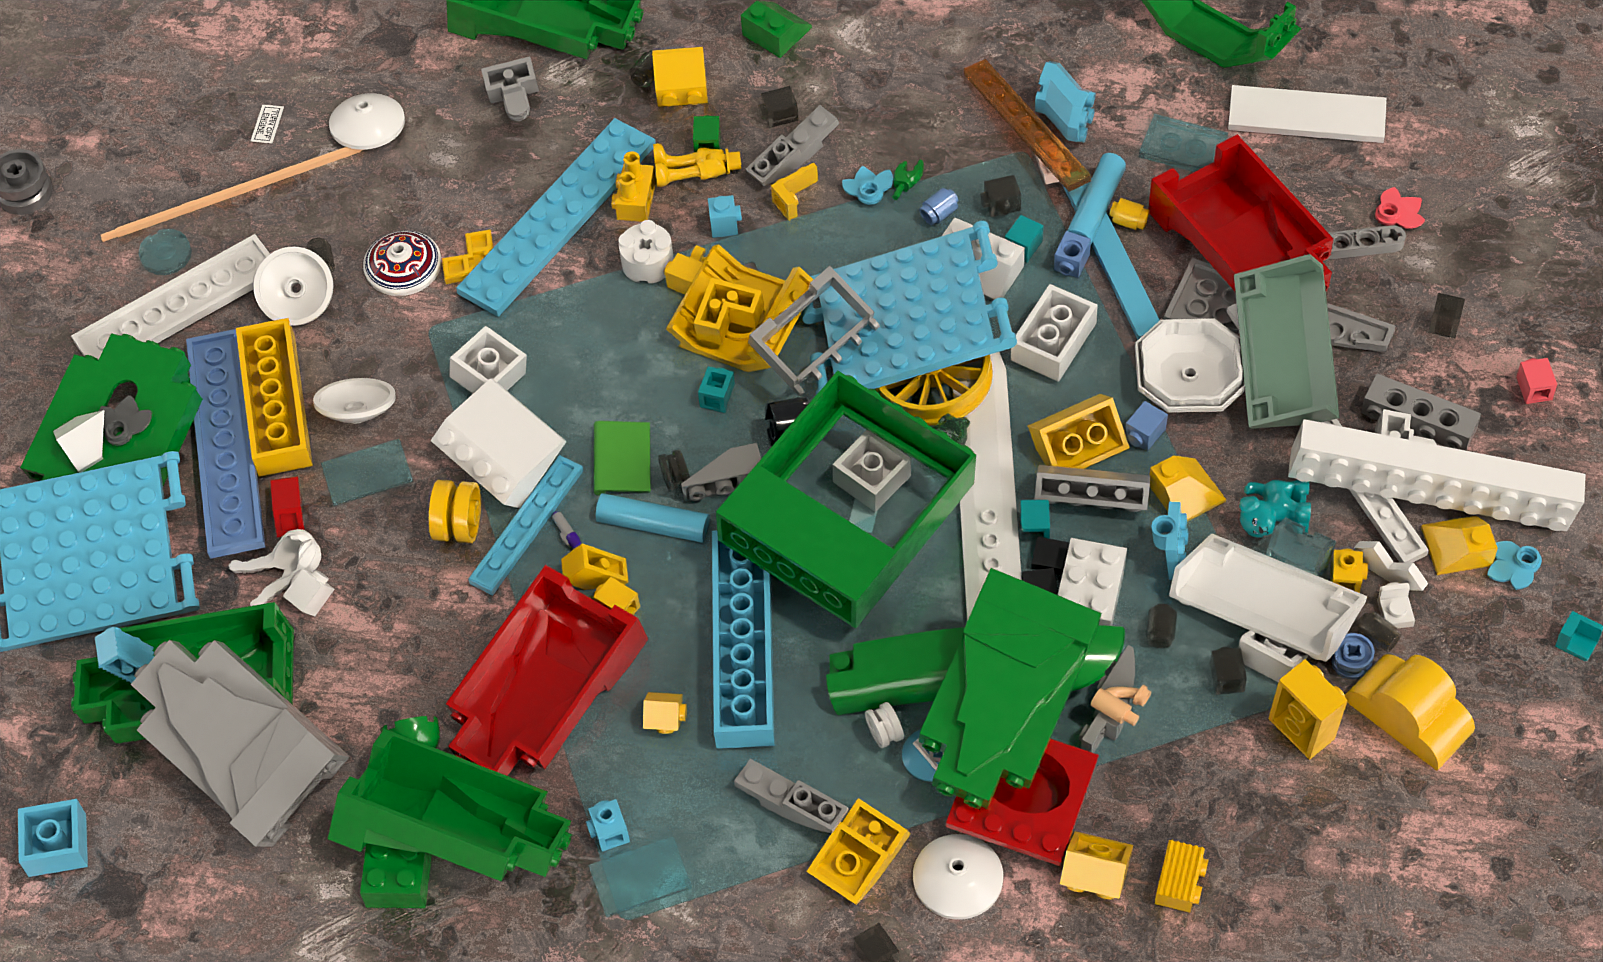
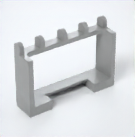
M829 266L810 282L808 291L774 320L769 317L749 335L748 343L798 396H801L804 390L799 384L811 374L817 381L820 380L822 374L817 370L819 366L830 357L836 363H839L842 357L837 351L849 340L856 346H859L862 340L857 333L867 325L876 331L880 325L873 318L874 311ZM832 286L863 319L796 376L765 342Z

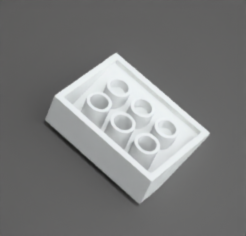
M491 378L444 420L431 439V442L501 503L517 508L522 507L567 442Z

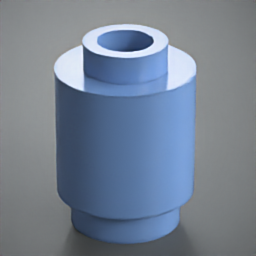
M941 188L922 203L919 212L928 224L940 223L958 209V197L951 189Z

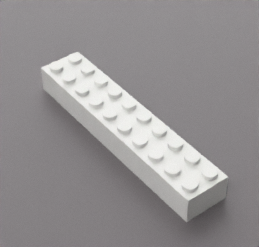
M1303 419L1291 448L1288 477L1302 482L1311 481L1325 484L1329 487L1352 489L1359 493L1367 492L1381 495L1385 498L1408 500L1415 504L1434 505L1441 509H1454L1471 515L1480 514L1497 520L1521 522L1524 525L1546 527L1553 531H1567L1584 504L1585 474L1311 420Z

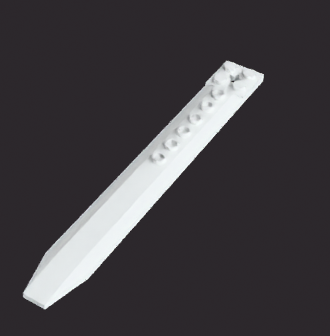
M1000 352L990 354L993 379L987 396L972 412L955 420L956 442L960 445L968 446L976 454L974 485L960 501L967 621L991 568L1022 580L1007 375ZM981 359L962 366L982 369L983 360ZM953 377L968 388H971L977 381ZM953 389V399L962 395Z

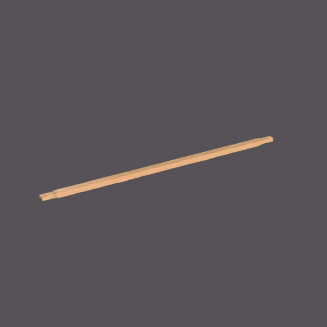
M348 147L338 149L117 227L115 230L101 234V239L105 242L116 237H122L357 154L362 150Z

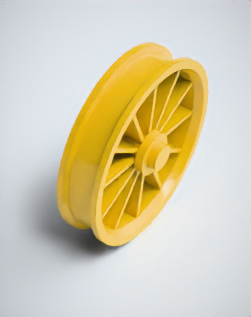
M986 355L875 388V390L889 402L899 404L904 411L912 416L922 418L929 426L950 423L972 412L987 396L993 379L991 356ZM981 359L983 360L982 369L962 366ZM953 377L977 381L971 388H968ZM944 382L962 395L947 401L941 384ZM909 383L896 396L888 391V389ZM924 384L919 405L906 402ZM931 387H937L943 403L926 405Z

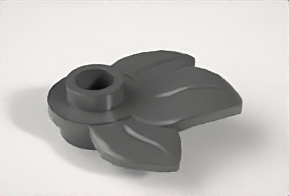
M127 396L114 410L106 406H101L99 411L104 410L103 429L105 430V437L109 443L115 446L126 444L132 438V435L144 431L152 418L151 410L139 411L138 405L132 396ZM119 431H123L122 434L116 436Z

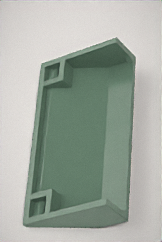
M1308 254L1234 274L1249 428L1297 426L1302 424L1303 419L1325 422L1340 418L1323 264Z

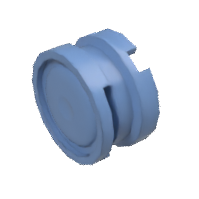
M1346 634L1338 650L1332 655L1331 663L1333 669L1343 678L1351 680L1360 679L1372 667L1375 653L1373 644L1367 637L1361 634Z

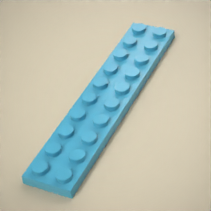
M614 118L456 287L457 294L499 317L617 189L616 177L618 173L622 172L624 155L631 151L637 152L641 163L653 150V144H656L655 139Z

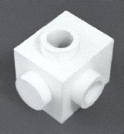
M302 569L292 578L291 585L283 597L300 611L316 616L335 589L327 583L329 578L315 569L314 572Z

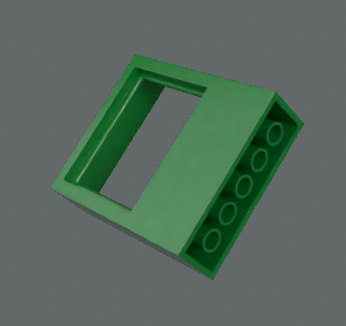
M837 370L716 511L718 541L849 625L857 628L974 485L976 454L968 446L960 445L950 439L945 432L937 431L930 427L922 418L914 417L907 413L899 404L891 403L884 399L876 390L864 387L853 376L845 375ZM843 415L948 479L892 548L786 482Z

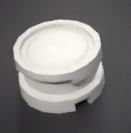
M888 702L879 705V709L875 711L871 709L865 712L869 730L881 749L890 745V742L893 740L898 742L904 739L900 721Z

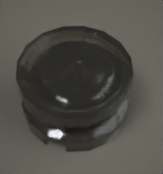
M678 448L672 450V454L666 455L663 453L658 455L659 466L668 490L670 492L677 490V487L682 485L681 483L690 478L682 452Z

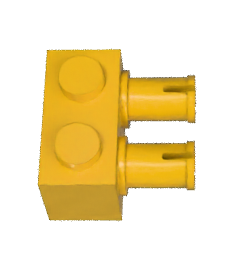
M631 151L624 155L622 172L617 174L616 188L618 190L617 194L613 193L611 206L612 209L616 210L617 220L643 222L649 218L656 185L655 169L651 165H640L639 154Z

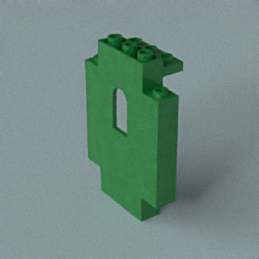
M111 333L99 360L91 355L82 357L74 354L20 468L29 479L36 481L79 473L56 440L53 431L77 416L98 412L101 406L107 407L115 388L125 382H131L137 386L138 392L135 402L138 405L139 411L151 410V421L144 431L132 435V438L126 444L120 446L109 443L103 429V459L85 471L162 456L164 453L171 451L179 453L203 400L196 390L197 388L190 383L188 371L191 363L185 356V352L176 347H170V349L161 347L158 343L150 340L142 342L128 334L120 336ZM119 431L116 436L122 434L123 431ZM167 467L160 468L163 486L168 477Z

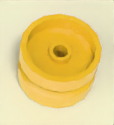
M437 480L432 488L429 505V532L431 539L448 542L454 535L457 542L473 543L478 534L480 524L481 494L479 484L477 482L462 481L456 488L452 480Z

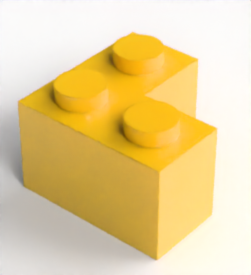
M711 278L694 320L696 337L722 345L730 322L756 329L764 308L762 290Z

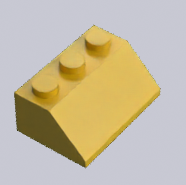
M1103 394L1093 396L1028 425L1036 451L1047 466L1084 469L1130 448L1112 397Z

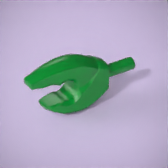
M920 159L912 171H907V161L897 166L893 176V183L896 188L892 196L894 200L899 199L902 191H909L920 181L924 170L923 160Z

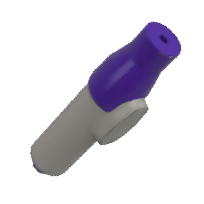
M554 511L552 519L561 531V538L567 546L570 545L575 549L582 544L579 536L574 532L563 514Z

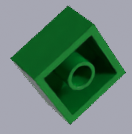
M367 843L360 894L366 908L426 909L432 854L411 852Z

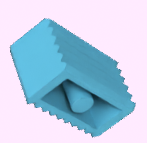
M118 627L108 628L95 637L99 668L114 674V676H118V678L122 677V680L126 679L130 683L136 679L134 676L138 669L144 664H149L155 657L152 651L154 647L142 642L138 637H133L123 632Z

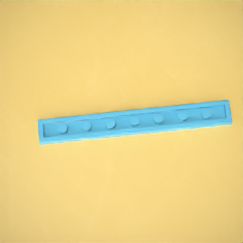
M1086 170L1070 174L1071 179L1061 181L1075 212L1090 182ZM1106 212L1091 245L1137 340H1139L1160 320Z

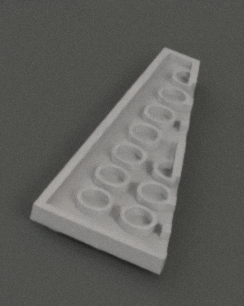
M1192 258L1163 320L1215 318L1234 333L1240 334L1238 328L1227 314V308L1237 303L1235 291L1211 264ZM1327 303L1332 346L1378 352L1387 351L1395 332V325Z

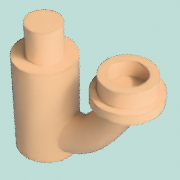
M1142 685L1140 689L1120 686L1110 687L1105 690L1100 688L1094 695L1091 706L1120 724L1125 721L1134 726L1140 716L1131 711L1132 706L1119 698H1132L1134 705L1143 707L1150 698L1151 691L1145 685Z

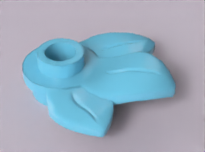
M862 166L854 179L842 180V186L847 194L858 197L860 202L873 205L880 202L883 198V192L892 187L893 174L891 170H885L876 176L869 169Z
M1511 541L1496 542L1498 549L1495 558L1497 560L1490 566L1487 576L1497 582L1511 580V584L1516 590L1528 587L1533 582L1534 572L1540 568L1542 563L1538 550L1531 546L1520 548ZM1522 560H1529L1531 563H1526Z

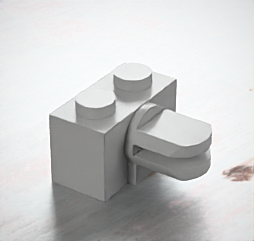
M530 56L482 68L481 71L490 102L503 101L506 114L513 121L526 119L530 113L527 94L539 92Z

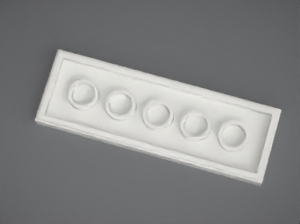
M1232 85L1228 130L1384 143L1386 98Z

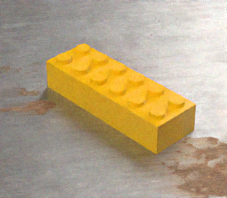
M289 318L236 328L251 455L258 476L313 466L296 341Z

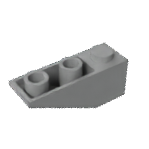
M757 443L728 449L681 483L684 502L690 500L698 501L705 497L727 495L733 492L761 460Z

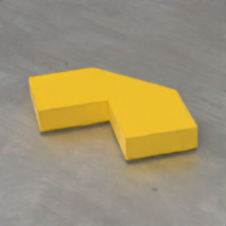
M491 229L465 234L468 254L442 258L446 284L462 282L494 248Z

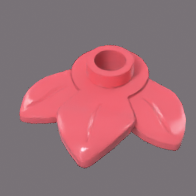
M1395 187L1387 189L1382 193L1380 197L1381 204L1375 211V218L1379 223L1386 226L1398 225L1406 229L1417 228L1424 224L1425 219L1417 214L1421 207V198L1401 197Z

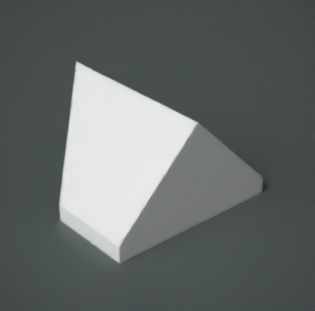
M104 410L77 416L53 431L56 440L79 473L103 459Z

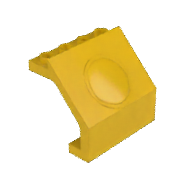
M719 244L714 245L666 330L681 342L678 347L745 372L771 368L748 343L749 335L756 330L755 328L730 322L722 345L696 337L694 320L711 278L762 290L764 308L757 324V329L769 317L774 320L808 291L809 284L814 279L800 267L793 268L786 280L762 273L739 263ZM801 312L765 342L777 356Z

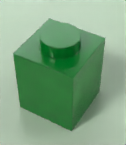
M694 116V152H697L699 148L720 149L721 128L719 116Z

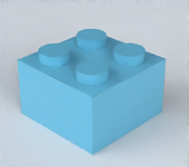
M77 799L18 809L19 863L28 877L88 867L86 813Z

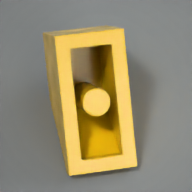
M582 543L561 558L563 575L569 578L572 586L584 590L597 589L600 584H605L610 577L624 585L629 582L627 563L624 557Z

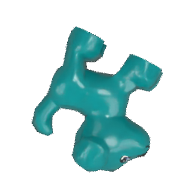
M1272 480L1266 484L1249 482L1244 487L1246 495L1258 494L1263 497V500H1259L1255 496L1243 497L1240 500V522L1248 535L1256 538L1270 535L1274 532L1276 521L1293 524L1294 530L1297 533H1308L1311 502H1306V494H1309V482Z

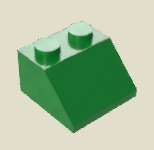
M756 0L740 15L742 35L779 58L812 29L811 24L774 2Z

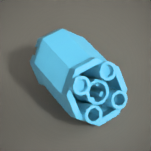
M1046 62L1039 80L1041 85L1040 92L1037 91L1035 98V112L1045 114L1067 140L1084 143L1088 132L1086 125L1087 123H1092L1095 109L1091 107H1093L1096 93L1082 89L1060 63Z

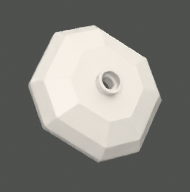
M1215 318L1160 320L1135 342L1138 391L1167 413L1224 411L1245 391L1240 337Z

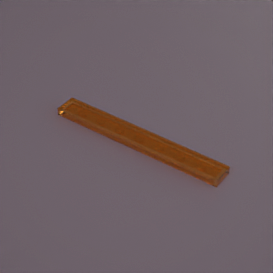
M986 59L964 68L966 78L1069 192L1091 182V174Z

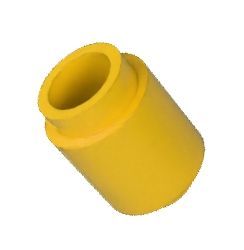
M1120 198L1119 202H1113L1109 216L1113 217L1112 223L1133 230H1137V228L1144 230L1150 210L1145 209V205Z

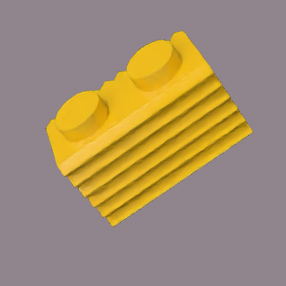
M1169 840L1156 892V905L1191 913L1193 903L1199 905L1202 886H1198L1197 883L1199 876L1205 877L1209 861L1203 858L1205 848Z

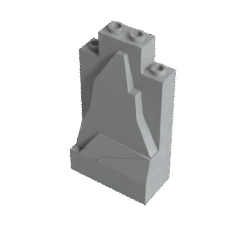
M169 640L168 642H163L155 650V657L150 663L144 664L138 669L134 676L136 679L131 683L141 695L156 707L154 710H149L141 718L140 722L142 724L137 731L225 810L232 818L230 824L255 847H273L292 825L288 821L289 817L322 779H332L350 756L223 642L215 640L212 643L208 642L199 651L198 655L200 657L198 659L177 641Z

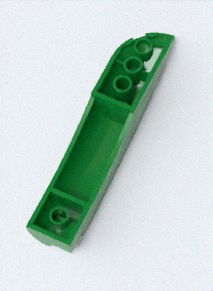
M1098 625L1096 635L1072 691L1095 683L1105 676V671L1113 661L1117 662L1124 645V627ZM965 627L905 634L854 643L853 650L829 654L830 674H826L827 688L832 706L837 715L877 709L879 705L885 702L895 706L934 701L962 640Z

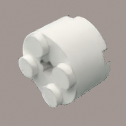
M645 220L641 224L630 227L619 237L622 268L629 279L640 283L639 280L648 281V284L666 278L664 275L665 267L669 261H673L674 257L671 237L663 227L656 225L651 220Z

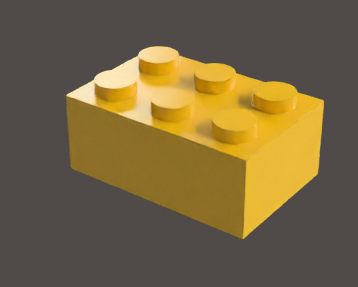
M1304 659L1279 679L1268 719L1310 760L1335 740L1348 700L1339 687L1332 686L1324 678L1322 671L1317 666L1311 665Z

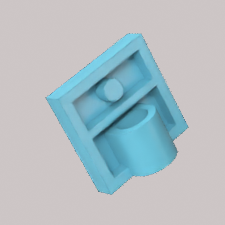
M1169 502L1168 515L1156 517L1151 525L1155 546L1165 550L1169 580L1173 579L1175 567L1187 557L1185 552V545H1188L1187 514L1181 512L1180 502Z

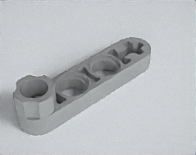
M1393 225L1328 232L1334 240L1331 255L1326 260L1400 251L1404 246L1406 233L1401 227ZM1362 238H1369L1374 244L1369 246L1363 245L1360 240ZM1336 241H1343L1348 246L1346 248H1337L1334 243Z

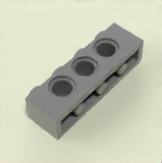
M1376 374L1364 398L1361 411L1362 414L1367 415L1373 420L1379 419L1383 409L1411 414L1410 429H1414V434L1423 438L1433 439L1436 443L1446 447L1467 451L1481 417L1479 412L1380 374Z

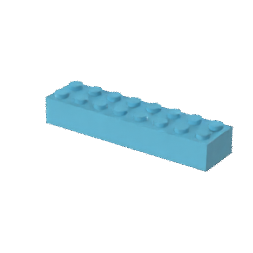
M717 530L712 531L713 704L716 748L775 746L771 574L718 541Z

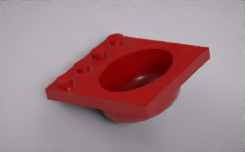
M1050 739L1029 789L1026 787L1021 789L1015 788L1006 783V779L1001 777L988 809L984 807L980 809L973 808L964 803L963 798L956 796L946 821V827L1061 866L1099 755Z

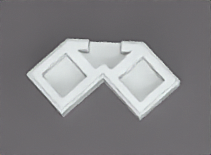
M1359 541L1354 547L1356 551L1363 552V562L1368 563V569L1390 583H1409L1410 590L1423 591L1428 585L1414 563L1393 562L1380 541Z

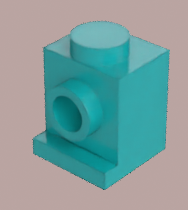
M707 367L698 390L701 408L726 413L727 404L735 386L734 372L721 367Z

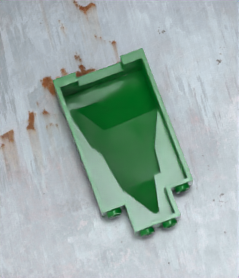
M446 0L448 32L476 40L478 34L516 37L583 59H588L590 52L596 50L598 42L624 50L627 42L633 40L635 34L634 26L636 23L640 24L644 9H641V0Z
M990 569L963 630L962 640L919 733V742L922 743L925 749L933 753L943 752L932 781V786L936 787V791L948 797L956 795L963 798L964 803L973 808L980 809L984 807L988 809L1001 777L1006 779V783L1015 788H1030L1094 640L1102 613L996 569Z
M275 602L120 628L123 632L133 637H138L142 642L154 647L153 652L163 642L173 640L182 644L197 659L200 657L198 655L199 651L208 642L212 643L214 640L223 642L293 705L294 628ZM97 657L76 660V672L73 673L75 692L74 697L71 699L73 713L77 714L85 724L102 721L104 732L116 744L146 739L137 729L142 724L140 720L145 713L151 709L154 710L156 707L131 685L130 681L122 680V677L118 678V676H114V674L99 668Z
M384 729L373 743L368 767L358 780L350 776L339 790L328 840L359 852L363 850L367 843L411 852H426L502 881L507 871L513 872L515 866L546 877L551 867L556 868L563 853L562 850H567L572 834L568 833L571 820L548 812L549 805L545 804L548 791Z

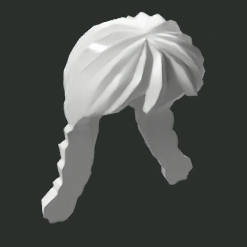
M295 529L288 531L282 536L272 553L248 562L232 560L229 564V569L234 573L246 574V572H259L273 567L284 570L282 577L265 587L258 598L252 600L250 606L265 604L274 599L275 596L280 595L283 590L288 589L292 578L302 569L313 572L320 563L321 550L310 533L305 530Z

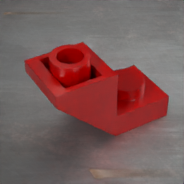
M298 476L270 480L277 538L282 537L291 530H305Z

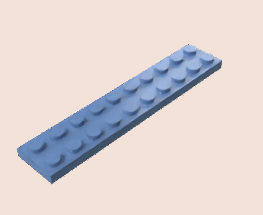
M236 329L188 338L186 343L188 360L191 363L189 369L190 383L197 388L196 390L203 399L194 418L208 555L211 559L265 548L258 478L251 455Z

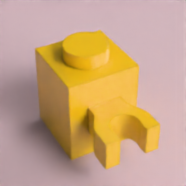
M696 245L690 257L677 253L673 261L667 263L664 270L667 288L686 294L706 259L703 256L706 252L705 248Z

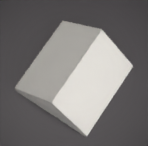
M1250 630L1242 635L1240 639L1237 661L1279 682V679L1304 659H1307L1308 654Z

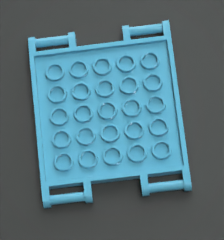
M978 221L973 227L834 269L874 311L873 318L879 323L880 327L875 331L869 325L865 326L857 333L862 340L859 346H856L849 340L837 351L842 357L839 363H836L830 357L817 368L822 374V378L817 381L818 389L816 390V395L827 383L825 367L828 366L833 367L834 374L838 370L845 375L853 376L864 387L875 389L1010 349L1017 344L1016 335L1011 330L1007 314L1009 309L1007 300L1000 297L994 299L991 304L986 305L979 273L992 270L998 265L997 257L992 252L988 236L990 229L986 221ZM976 239L979 240L982 257L979 260L975 259L971 241ZM816 274V275H813V276H810V277H812L813 279H815L819 274ZM832 286L819 296L820 308L815 309L812 302L802 311V319L806 324H813L824 320L829 348L863 319ZM997 316L1001 331L1000 337L994 339L990 318ZM817 352L810 356V363L812 364L823 353Z
M166 452L162 456L0 489V558L4 594H0V607L6 606L9 638L2 639L0 627V652L200 609L199 599L195 597L191 567L194 564L193 555L180 554L176 558H172L166 511L182 508L186 505L185 496L181 493L178 470L180 457L178 452ZM163 467H167L171 495L168 499H164L160 469ZM177 569L181 570L184 600L182 602H178L174 575V570Z

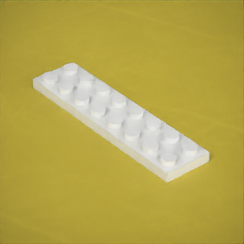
M254 234L71 335L84 357L85 355H91L98 360L111 333L120 336L128 334L142 342L150 340L159 343L254 289L256 271L270 253Z

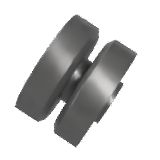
M25 149L10 150L1 154L0 206L2 209L16 215L30 214L41 209L50 200L53 189L52 182L46 173L45 166L36 153Z

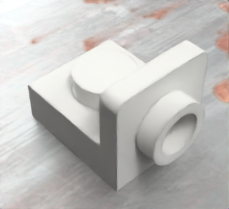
M1392 582L1380 587L1377 603L1385 630L1414 626L1415 618L1408 598L1410 591L1409 583L1399 584Z

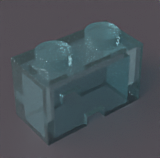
M1285 517L1273 530L1266 556L1320 577L1328 568L1337 541L1318 532H1315L1314 535L1304 532L1305 526Z

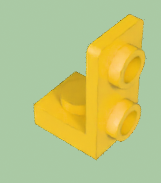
M811 163L806 167H801L793 174L781 178L771 185L772 202L788 221L798 217L797 205L799 202L795 194L818 181L816 164Z

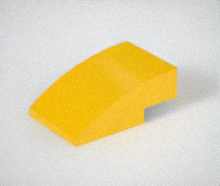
M858 798L843 822H840L834 832L831 833L806 872L857 905L881 877L911 833Z

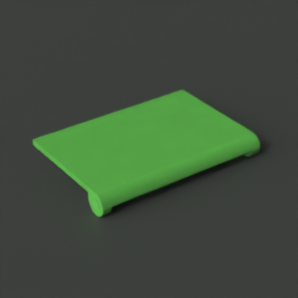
M594 422L595 495L600 496L605 491L650 493V422Z

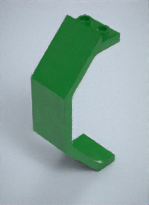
M1141 0L1167 36L1223 68L1272 60L1302 29L1295 25L1296 6L1289 2L1285 4L1284 13L1281 16L1275 14L1270 19L1269 27L1250 29L1200 0Z

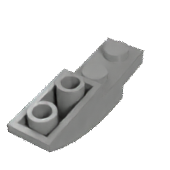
M819 105L787 137L781 134L746 168V171L763 186L783 178L810 159L823 147L822 140L839 125L838 119Z
M1128 645L1123 654H1120L1117 662L1113 661L1111 665L1112 671L1109 676L1105 675L1101 678L1097 690L1100 688L1105 690L1117 686L1134 687L1135 657L1132 646ZM1119 698L1131 705L1132 698ZM1096 709L1093 714L1094 721L1090 726L1086 724L1079 736L1081 749L1094 753L1105 736L1116 741L1125 721L1120 724Z
M751 758L734 780L735 787L760 800L762 807L793 822L819 831L833 833L849 810L847 806L800 780L794 783Z

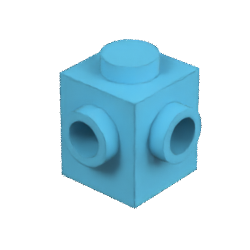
M734 196L708 198L712 238L738 235L737 221H742L740 205L735 206Z
M616 799L601 801L595 804L594 807L588 808L590 820L586 821L590 837L597 836L602 852L630 842L628 830Z

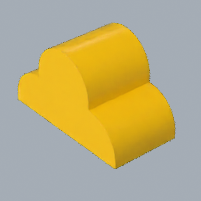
M1383 655L1345 694L1349 705L1436 771L1470 737L1475 729L1471 714L1455 698L1456 688L1450 676L1437 663L1421 655H1412L1406 661L1394 655Z

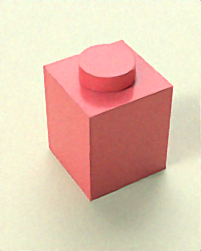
M1532 358L1521 362L1516 378L1525 404L1553 400L1557 382L1548 358Z

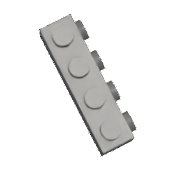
M1039 465L1036 478L1035 500H1049V504L1066 502L1072 506H1085L1087 504L1097 505L1101 509L1117 507L1125 508V510L1131 512H1140L1141 510H1147L1150 475Z

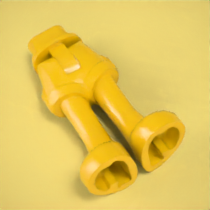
M653 144L657 187H664L673 181L692 177H700L701 180L716 178L723 174H730V170L741 169L740 151L728 152V149H725L724 154L722 149L699 148L697 152L691 154L671 156L666 154L662 144Z

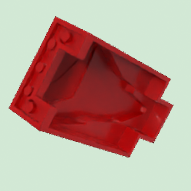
M1238 134L1217 144L1214 162L1179 180L1178 172L1171 168L1151 179L1149 214L1165 232L1173 229L1188 239L1234 291V274L1308 254L1323 264L1325 290H1328L1332 272L1323 261L1331 255L1334 238Z
M545 565L446 702L447 707L452 712L450 717L463 725L448 746L450 750L459 758L508 776L519 759L532 768L538 765L545 770L595 697L604 690L608 692L611 690L648 641V637L639 619L617 605H614L610 610L573 588L568 577Z

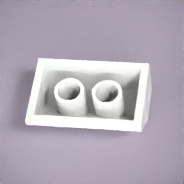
M954 218L942 236L973 227V225ZM989 233L992 252L997 257L998 265L992 270L979 273L984 297L993 301L996 298H1003L1023 269L1025 248ZM976 239L971 241L975 259L979 260L982 257L979 240Z

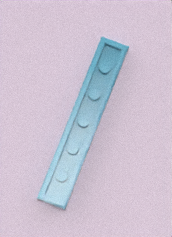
M561 455L558 456L469 577L470 585L492 596L583 473L582 465Z

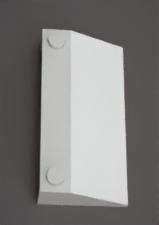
M1210 534L1175 567L1169 597L1179 600L1182 604L1201 609L1306 653L1313 659L1325 662L1338 650L1367 600V596L1215 534Z

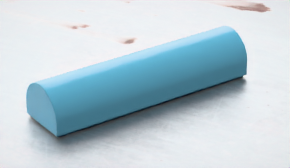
M1114 153L1102 155L1069 225L1068 232L1090 238L1092 243L1126 168L1125 161L1120 156Z
M605 493L600 495L596 507L597 522L700 543L704 542L711 520L710 514Z

